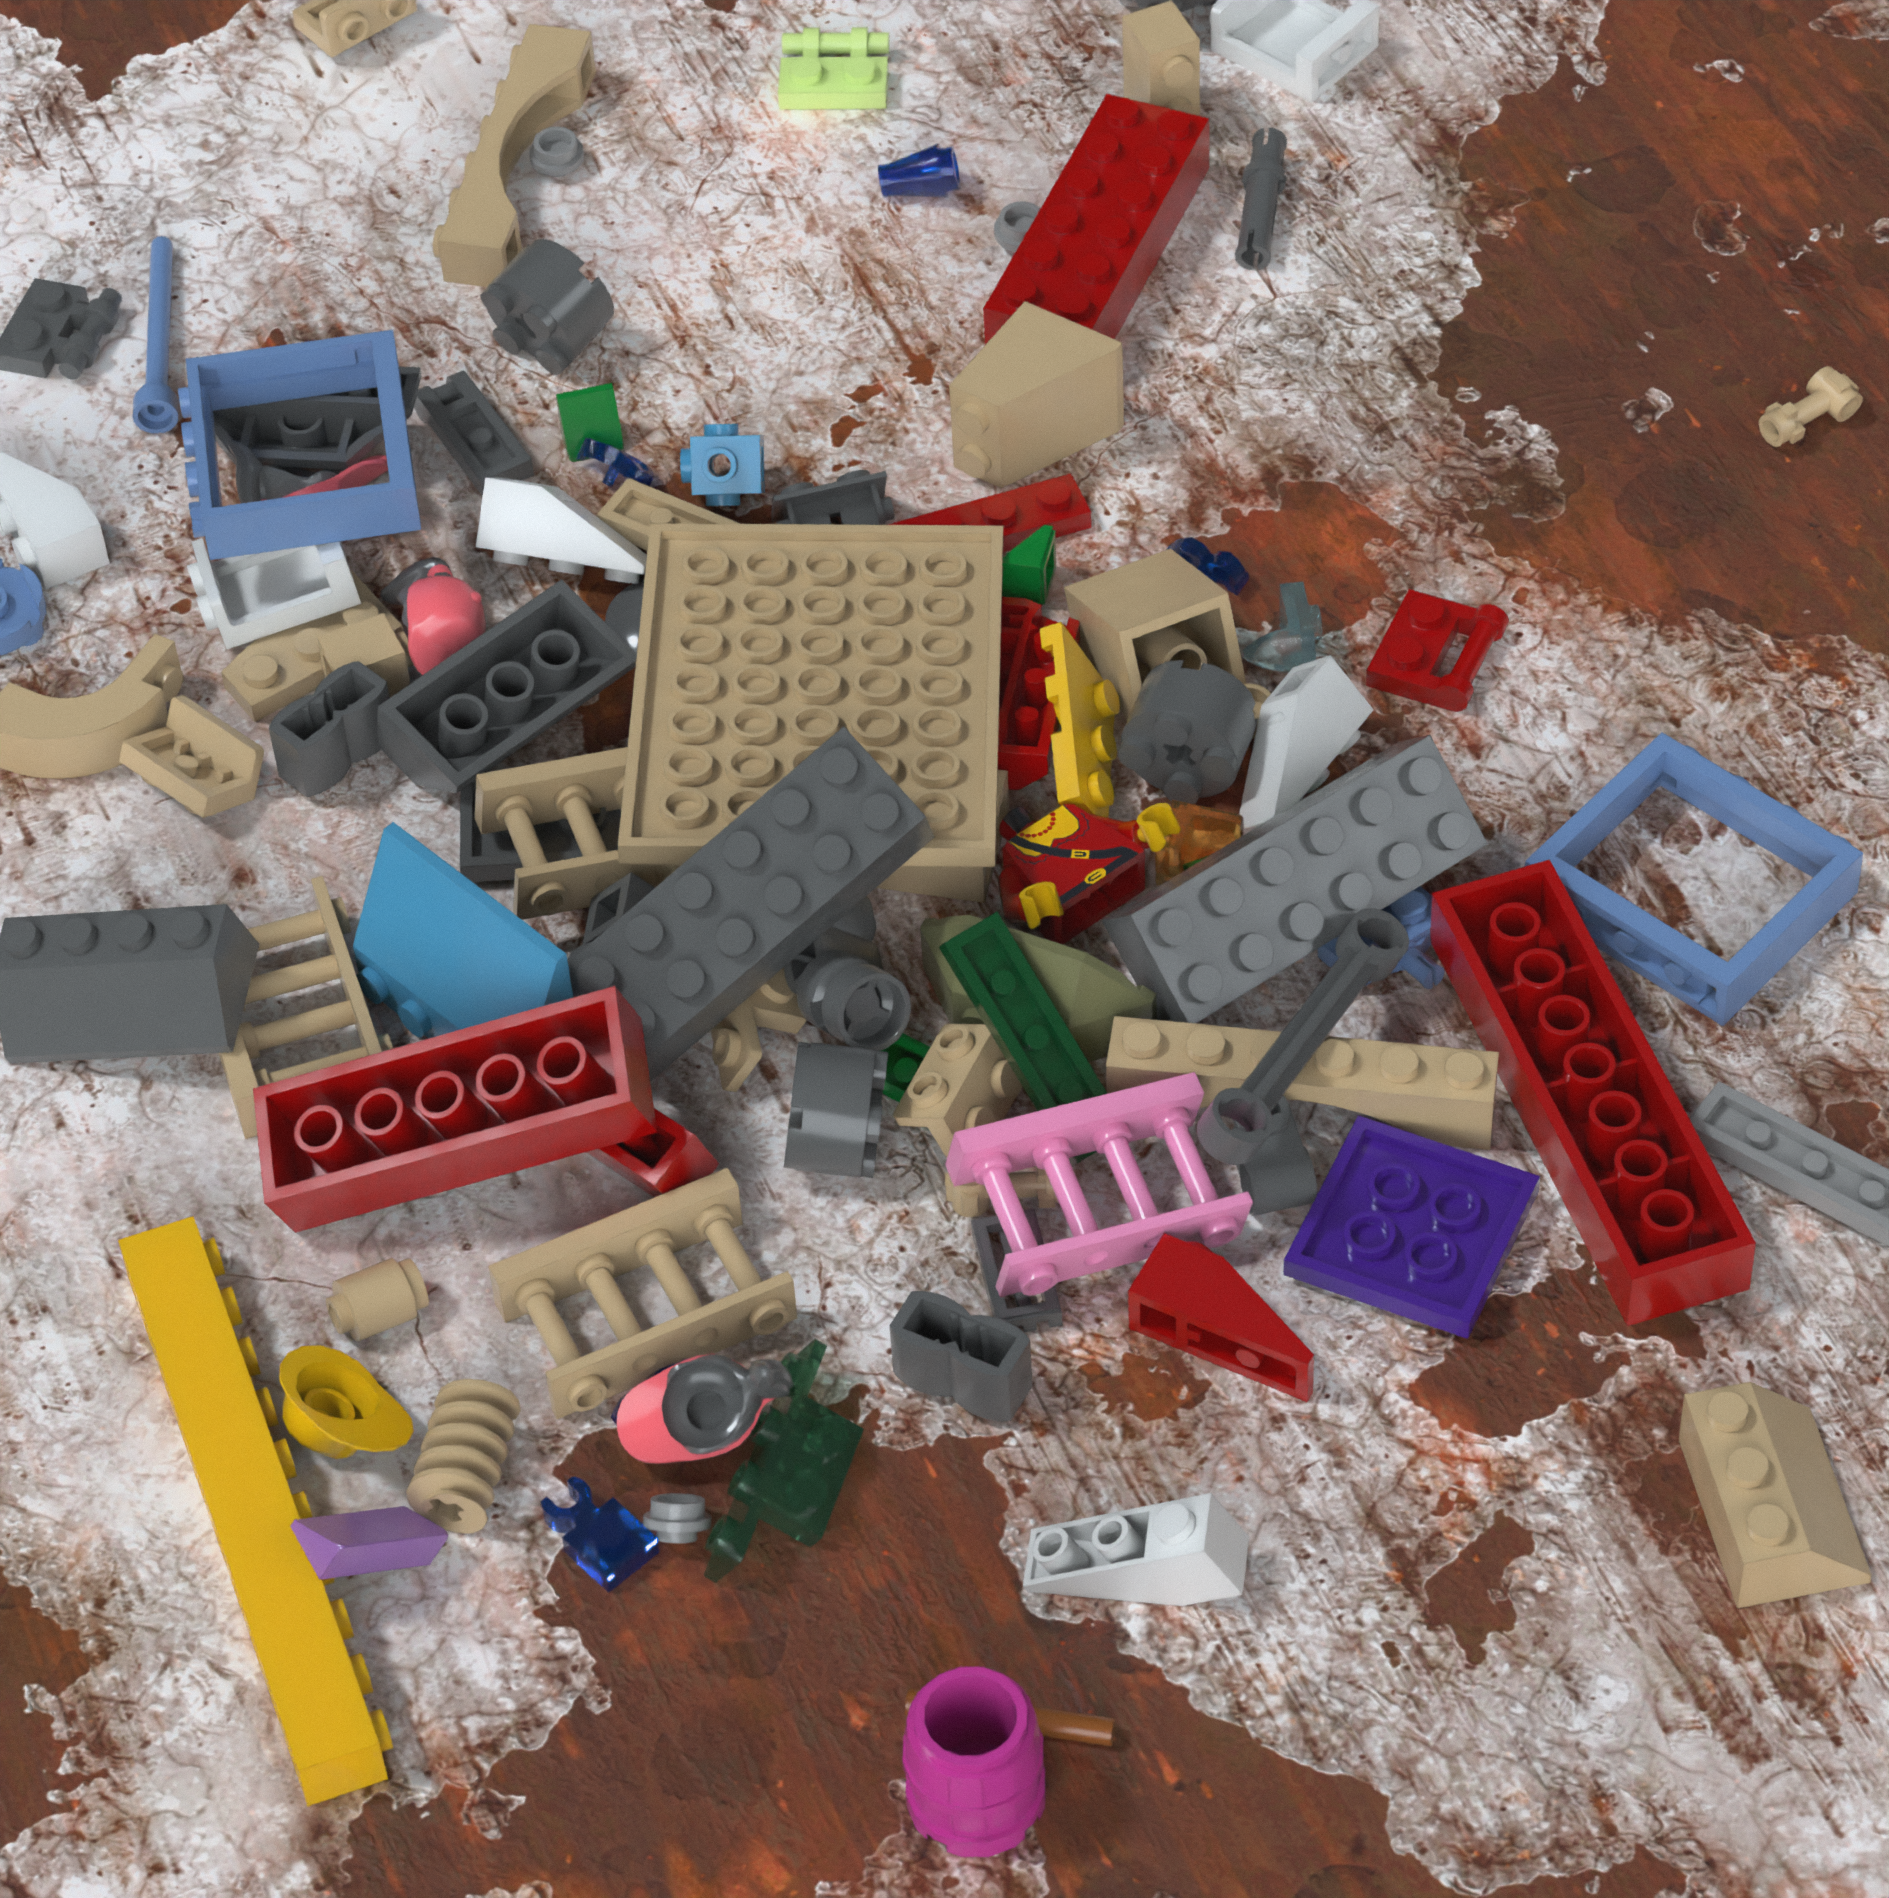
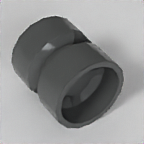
M835 949L821 953L809 962L801 974L796 991L798 1007L804 1018L850 1047L873 1049L875 1051L888 1048L900 1038L906 1029L911 1013L910 995L903 982L850 951Z

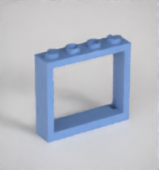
M393 330L186 359L188 387L178 388L182 417H191L192 422L181 423L186 457H195V461L185 462L190 498L199 496V501L189 503L193 536L194 538L205 537L210 560L422 530ZM377 387L390 482L222 506L213 418L214 410Z
M1661 732L1525 861V866L1550 859L1598 949L1716 1023L1724 1026L1857 894L1863 852L1853 847L1845 838L1833 835L1806 819L1793 807L1783 805L1756 789L1743 777L1731 774L1701 756L1694 748L1683 745ZM1659 786L1664 787L1813 877L1728 962L1575 868L1585 856Z

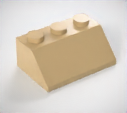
M1752 1382L1684 1394L1679 1442L1737 1608L1870 1583L1872 1577L1810 1407Z

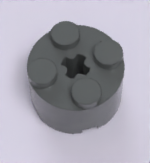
M537 239L530 246L528 244L480 295L490 317L497 326L493 330V337L496 342L511 354L517 355L521 350H524L536 356L541 366L554 375H560L613 317L614 305L612 298L599 277L590 283L579 271L585 263L564 246L547 239Z
M1174 660L1156 666L1146 676L1123 729L1121 744L1118 749V758L1124 766L1134 770L1145 781L1163 790L1165 796L1173 803L1191 806L1199 798L1220 794L1233 784L1256 730L1258 718L1255 719L1253 708L1256 703L1251 692L1232 674L1217 666L1206 663L1202 664L1200 670L1181 668L1184 660Z
M798 1042L784 1168L849 1177L873 1178L883 1107L881 1104L888 1052L822 1043Z

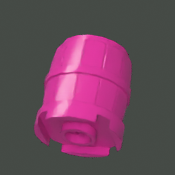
M959 1667L939 1674L928 1682L917 1693L909 1708L905 1735L903 1736V1769L906 1773V1804L916 1830L927 1839V1834L930 1835L935 1841L946 1844V1852L960 1857H990L1015 1848L1026 1838L1025 1831L1034 1824L1037 1816L1040 1820L1045 1809L1046 1784L1045 1769L1043 1767V1735L1038 1727V1721L1030 1698L1022 1687L1008 1676L985 1667Z

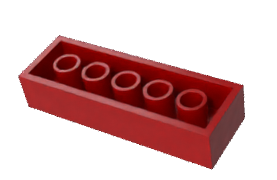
M1108 93L1105 95L983 307L985 345L1024 302L1116 339L1210 168V118Z
M615 986L253 1088L264 1204L295 1233L657 1133L642 1019Z

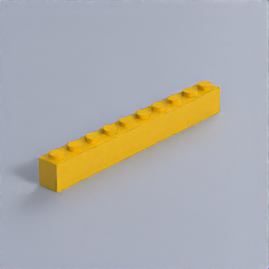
M194 1216L119 1239L118 1243L128 1279L307 1807L387 1780L388 1777L382 1752L394 1749L389 1729L381 1708L371 1712L367 1710L363 1696L373 1693L374 1690L362 1653L348 1656L343 1641L353 1638L354 1633L342 1598L329 1602L324 1586L335 1583L334 1578L319 1580L290 1527L295 1519L312 1518L313 1516L305 1492L301 1491L291 1494L287 1480L297 1477V1473L286 1439L273 1442L268 1428L279 1425L268 1388L264 1387L255 1390L250 1377L259 1375L261 1372L250 1337L247 1336L237 1340L233 1327L243 1324L232 1287L219 1290L215 1277L225 1274L214 1237L205 1240L201 1239Z

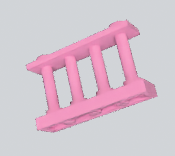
M1195 1072L954 1132L945 1164L954 1187L975 1181L978 1184L985 1185L1013 1252L1005 1254L995 1286L1000 1297L1019 1292L1028 1296L1037 1295L1051 1289L1057 1282L1148 1259L1163 1233L1183 1241L1199 1242L1208 1248L1223 1246L1241 1234L1253 1204L1249 1192L1219 1199L1188 1129L1194 1124L1204 1096V1091ZM1152 1136L1165 1139L1194 1206L1159 1214L1129 1143ZM1093 1151L1105 1154L1133 1218L1132 1222L1101 1230L1098 1229L1069 1161L1070 1157ZM1034 1166L1039 1169H1045L1073 1237L1038 1246L1008 1174Z

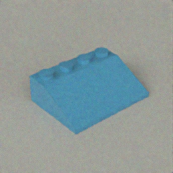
M392 822L384 828L353 943L358 969L356 976L361 991L370 1001L375 1004L383 1002L396 1012L404 1026L417 1037L425 1035L427 1038H432L573 998L567 954L396 823Z

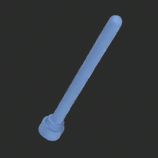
M158 236L151 243L145 384L135 393L133 398L134 423L141 430L153 434L165 433L173 429L178 422L179 399L171 387L168 386L173 244L165 236Z

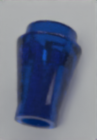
M939 143L893 162L878 165L879 183L884 198L891 196L948 197V192L961 189L959 167L953 146L941 148Z

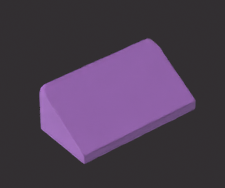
M406 1506L295 1519L290 1526L319 1580L430 1565L449 1536L442 1527Z

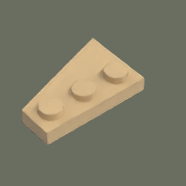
M352 570L351 573L361 604L256 639L221 671L224 688L254 722L313 692L325 678L317 636L381 613L385 614L395 634L404 632L402 624Z

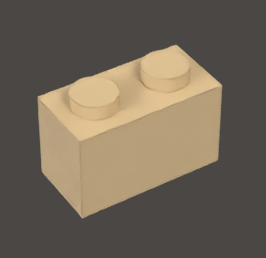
M1171 0L1123 15L1124 97L1200 116V39L1174 2Z

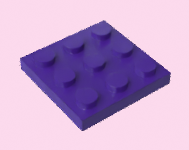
M1358 1115L1284 1258L1283 1275L1468 1339L1539 1193L1540 1176Z

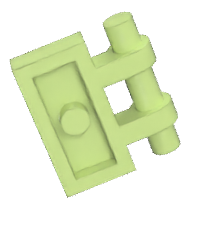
M804 27L803 33H782V54H802V57H781L778 85L779 110L886 109L889 77L888 57H869V54H889V32H868V27H851V32L821 33L820 27ZM821 54H850V57H821Z

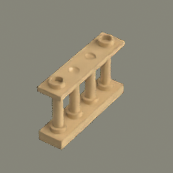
M628 747L476 774L475 820L481 835L508 830L523 868L515 869L513 913L520 919L550 916L590 907L592 897L630 872L653 887H657L682 865L619 864L618 850L607 851L592 814L600 813V808L606 807V811L622 808ZM565 818L569 822L582 857L548 863L533 825Z
M323 876L311 879L317 910L252 927L248 930L259 943L258 952L324 934L331 955L251 977L245 1005L336 979L340 980L346 1001L253 1027L250 1021L241 1023L233 1052L218 1053L245 1139L257 1136L253 1088L393 1049L388 1033L376 1035L343 934L351 932L345 904L342 897L330 899ZM350 1025H355L362 1045L360 1048L267 1073L265 1068L253 1071L250 1060L260 1058L259 1051Z
M728 1168L488 1266L495 1305L504 1322L507 1323L521 1316L530 1315L557 1365L556 1368L545 1372L551 1409L556 1419L576 1411L591 1410L605 1399L629 1390L681 1361L699 1355L717 1353L757 1335L774 1333L786 1323L798 1319L794 1280L790 1273L786 1271L763 1281L733 1230L743 1225L739 1187ZM706 1240L712 1244L738 1292L703 1306L673 1253ZM644 1265H650L678 1317L643 1331L614 1278ZM584 1290H590L618 1342L582 1356L553 1303Z

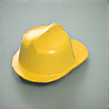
M314 1345L301 1346L288 1352L279 1366V1381L285 1392L282 1414L283 1422L289 1434L299 1444L325 1456L341 1459L351 1457L358 1449L371 1452L393 1451L406 1445L414 1433L412 1418L403 1406L384 1390L372 1374L356 1359L340 1350Z

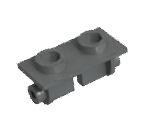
M856 470L840 476L836 482L814 487V484L804 482L791 485L782 490L780 495L773 496L772 523L831 525L830 518L839 516L842 525H885V521L895 518L890 497L884 498L887 473L883 471L870 474L867 470Z

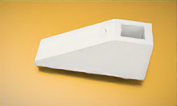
M0 451V533L2 536L12 534L14 538L11 541L18 562L34 570L46 590L110 564L100 522L79 489Z
M485 477L476 547L494 550L493 561L527 566L529 556L550 559L548 570L583 575L584 565L605 568L604 579L639 584L640 574H645L647 555L559 487L507 478Z
M1331 655L1293 667L1261 705L1236 832L1240 837L1298 803L1305 794L1318 788L1328 778L1330 772L1327 767L1333 759L1351 748L1360 738L1361 732L1358 729L1374 709Z
M1212 1493L1031 1529L1023 1587L1027 1592L1174 1606H1185L1243 1595L1249 1536Z

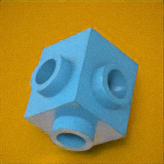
M738 424L704 425V436L690 437V448H681L680 471L682 483H691L692 495H706V506L741 505L740 494L765 493L764 435H739ZM720 454L726 455L731 463L729 472L724 476L719 475L714 469V460Z

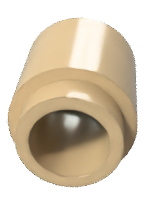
M389 1258L332 1282L333 1296L326 1298L327 1311L337 1332L340 1335L349 1332L356 1342L415 1319L417 1311L429 1305V1297L424 1280L417 1266L410 1258L399 1262Z

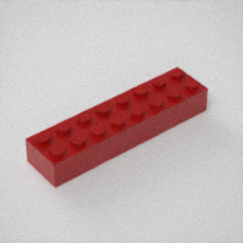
M1550 859L1433 892L1430 942L1485 1050L1499 1052L1498 1075L1626 1325H1634L1750 1290L1756 1242Z

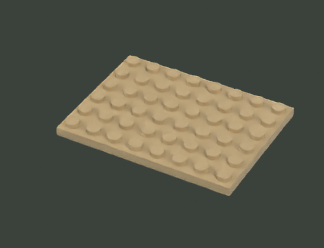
M650 523L618 838L619 864L655 865L685 863L844 726L927 817L934 838L901 867H995L1003 526Z

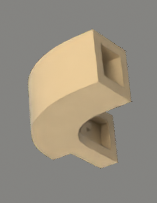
M154 634L117 679L106 687L84 696L73 698L49 697L9 682L0 692V768L30 777L65 779L97 774L122 765L119 762L124 740L166 726L168 713L165 703L177 696L184 682L175 641Z

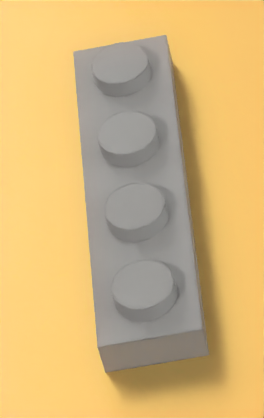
M1720 1081L1689 1118L1707 1152L1889 1247L1888 1168Z

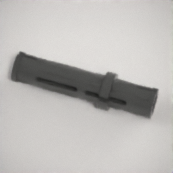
M1264 128L1254 133L1250 163L1246 165L1242 175L1243 187L1246 192L1238 246L1235 250V260L1241 267L1248 270L1254 269L1255 254L1258 252L1257 265L1259 270L1265 268L1270 263V250L1278 195L1283 192L1286 184L1285 170L1282 166L1284 153L1287 148V138L1284 133L1275 128H1269L1266 145H1263L1265 137Z

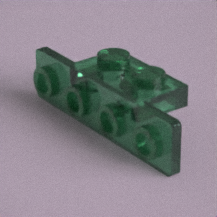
M817 1339L810 1342L797 1355L788 1352L780 1361L792 1375L793 1386L790 1388V1394L782 1398H775L771 1406L767 1405L761 1411L756 1425L749 1434V1440L755 1443V1447L750 1459L744 1460L733 1475L727 1490V1494L734 1498L729 1512L719 1518L705 1544V1550L712 1554L703 1576L715 1583L742 1562L759 1519L810 1548L821 1540L864 1429L808 1397L827 1348L826 1344Z

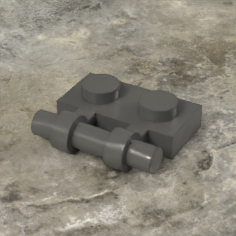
M34 278L0 336V370L46 379L54 364H60L59 371L64 377L71 380L78 379L83 369L91 367L100 352L98 343L103 334L110 333L118 321L119 313L117 309L122 302L121 294L115 289L105 288L98 299H93L89 302L86 287Z

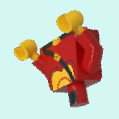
M1167 803L1152 805L1142 811L1136 820L1127 822L1089 814L1074 804H1063L1040 820L1024 807L1012 809L1006 814L999 825V834L1007 841L1002 848L1003 870L998 877L1002 910L1005 918L1014 923H1028L1030 929L1037 927L1045 939L1063 945L1145 890L1144 849L1150 848L1151 851L1158 852L1166 845L1165 836L1178 834L1182 831L1170 805Z

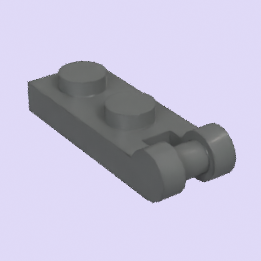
M462 370L447 376L446 384L431 389L428 385L418 389L414 404L417 415L423 423L430 425L482 497L485 477L522 481L534 476L531 457L465 371Z

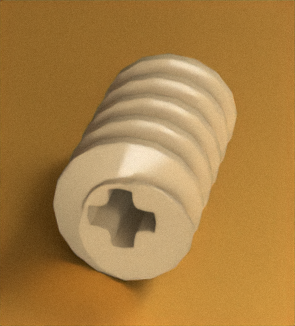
M462 1379L446 1384L440 1388L434 1402L435 1410L429 1418L427 1424L428 1432L422 1440L420 1446L421 1454L414 1465V1476L406 1492L408 1503L416 1513L439 1525L444 1530L473 1534L483 1529L488 1521L485 1509L489 1508L494 1501L495 1494L492 1487L496 1486L500 1480L502 1473L499 1464L504 1462L508 1454L505 1442L510 1441L514 1434L515 1427L512 1420L518 1417L521 1408L519 1400L513 1392L499 1384L479 1379Z

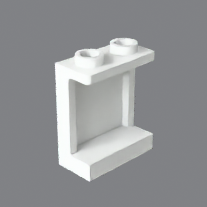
M1217 0L1209 16L1211 51L1312 103L1378 47L1379 5L1370 0H1358L1346 11L1342 12L1321 0Z
M203 538L191 542L197 562L187 565L198 596L196 597L207 630L219 628L226 649L361 604L341 541L229 557L219 561L210 560Z

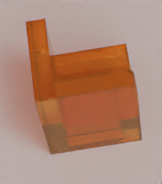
M1172 800L1170 807L1182 831L1178 834L1165 836L1166 845L1160 851L1155 852L1156 885L1160 886L1184 871L1183 864L1213 854L1243 836V816Z

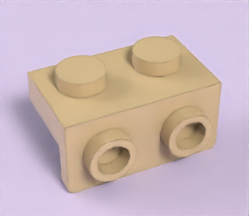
M311 0L292 10L295 27L333 58L416 12L417 5L416 0Z
M180 695L171 699L165 727L123 741L119 762L140 775L146 783L158 787L179 801L189 812L205 818L255 799L264 749L185 695Z
M945 1024L937 1034L894 1110L893 1117L899 1126L928 1127L947 1158L954 1132L1004 1120L1022 1085L985 1024Z

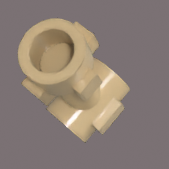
M1826 366L1816 372L1806 386V392L1809 396L1795 404L1788 402L1782 406L1776 402L1767 407L1764 415L1759 419V429L1764 439L1772 446L1778 447L1787 441L1794 444L1804 437L1806 429L1803 425L1825 412H1828L1838 422H1843L1850 418L1862 404L1863 396L1858 393L1859 387L1844 373L1840 374L1831 366Z
M1036 1168V1171L1011 1172L1008 1174L1018 1198L1037 1197L1039 1208H1055V1203H1059L1045 1169ZM945 1173L946 1201L952 1202L955 1212L964 1217H977L988 1210L990 1197L985 1185L978 1184L975 1181L954 1187L949 1173Z

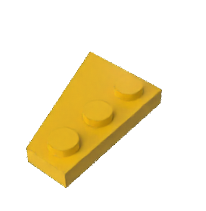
M1058 622L1040 628L1041 647L1046 652H1050L1054 657L1056 673L1045 678L1047 699L1054 704L1055 713L1062 730L1051 735L1058 803L1060 806L1063 804H1074L1089 814L1109 817V806L1114 803L1111 767L1112 760L1117 757V745L1113 734L1114 717L1120 710L1119 697L1113 683L1108 679L1103 680L1063 623Z

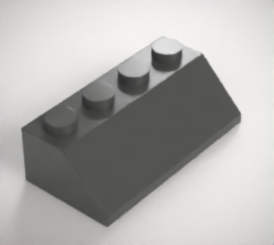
M561 579L380 704L377 715V746L415 785L458 793L476 780V774L488 772L635 668L637 654Z
M227 904L5 918L0 933V1033L4 1057L10 1064L233 1052L259 943Z

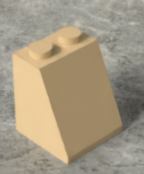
M1024 302L949 385L954 468L963 471L973 478H979L1004 488L1119 432L1124 426L1123 343L1028 302Z
M1172 549L1064 587L1070 617L1080 621L1079 647L1103 680L1108 679L1113 683L1119 697L1120 710L1127 720L1148 673L1156 666L1168 661L1184 660L1181 668L1200 670L1203 663L1214 665L1232 674L1243 684H1246L1228 592Z

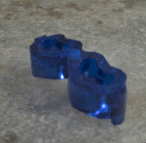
M585 438L576 457V460L590 458L610 465L602 481L610 487H613L619 473L626 479L630 478L649 487L654 479V473L651 468L638 458L616 446L595 441L591 438Z
M1193 537L1177 539L1166 549H1172L1212 581L1224 585L1236 596L1250 578L1242 563L1231 552L1218 551L1213 554L1207 546Z

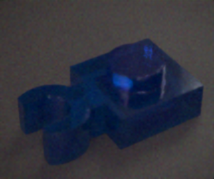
M572 1476L567 1480L570 1497L577 1503L569 1508H560L551 1499L545 1497L540 1501L543 1518L552 1530L565 1534L562 1537L564 1552L609 1593L660 1553L658 1537L645 1528L614 1497L597 1508L593 1504L592 1493L588 1484L584 1480Z

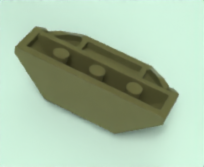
M973 915L948 916L940 920L925 918L920 927L923 968L950 1024H985L939 949V946L947 940L983 920ZM1007 927L1088 1062L1107 1057L1114 1016L1157 1020V993L1143 985L1135 986L1123 973L1087 952Z

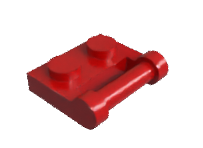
M1409 589L1366 670V686L1445 710L1463 711L1467 708L1474 693L1472 683L1492 643L1499 641L1506 631L1509 617L1500 607L1492 604H1483L1478 608H1474ZM1457 633L1469 636L1451 673L1445 674L1442 678L1437 677L1436 674Z

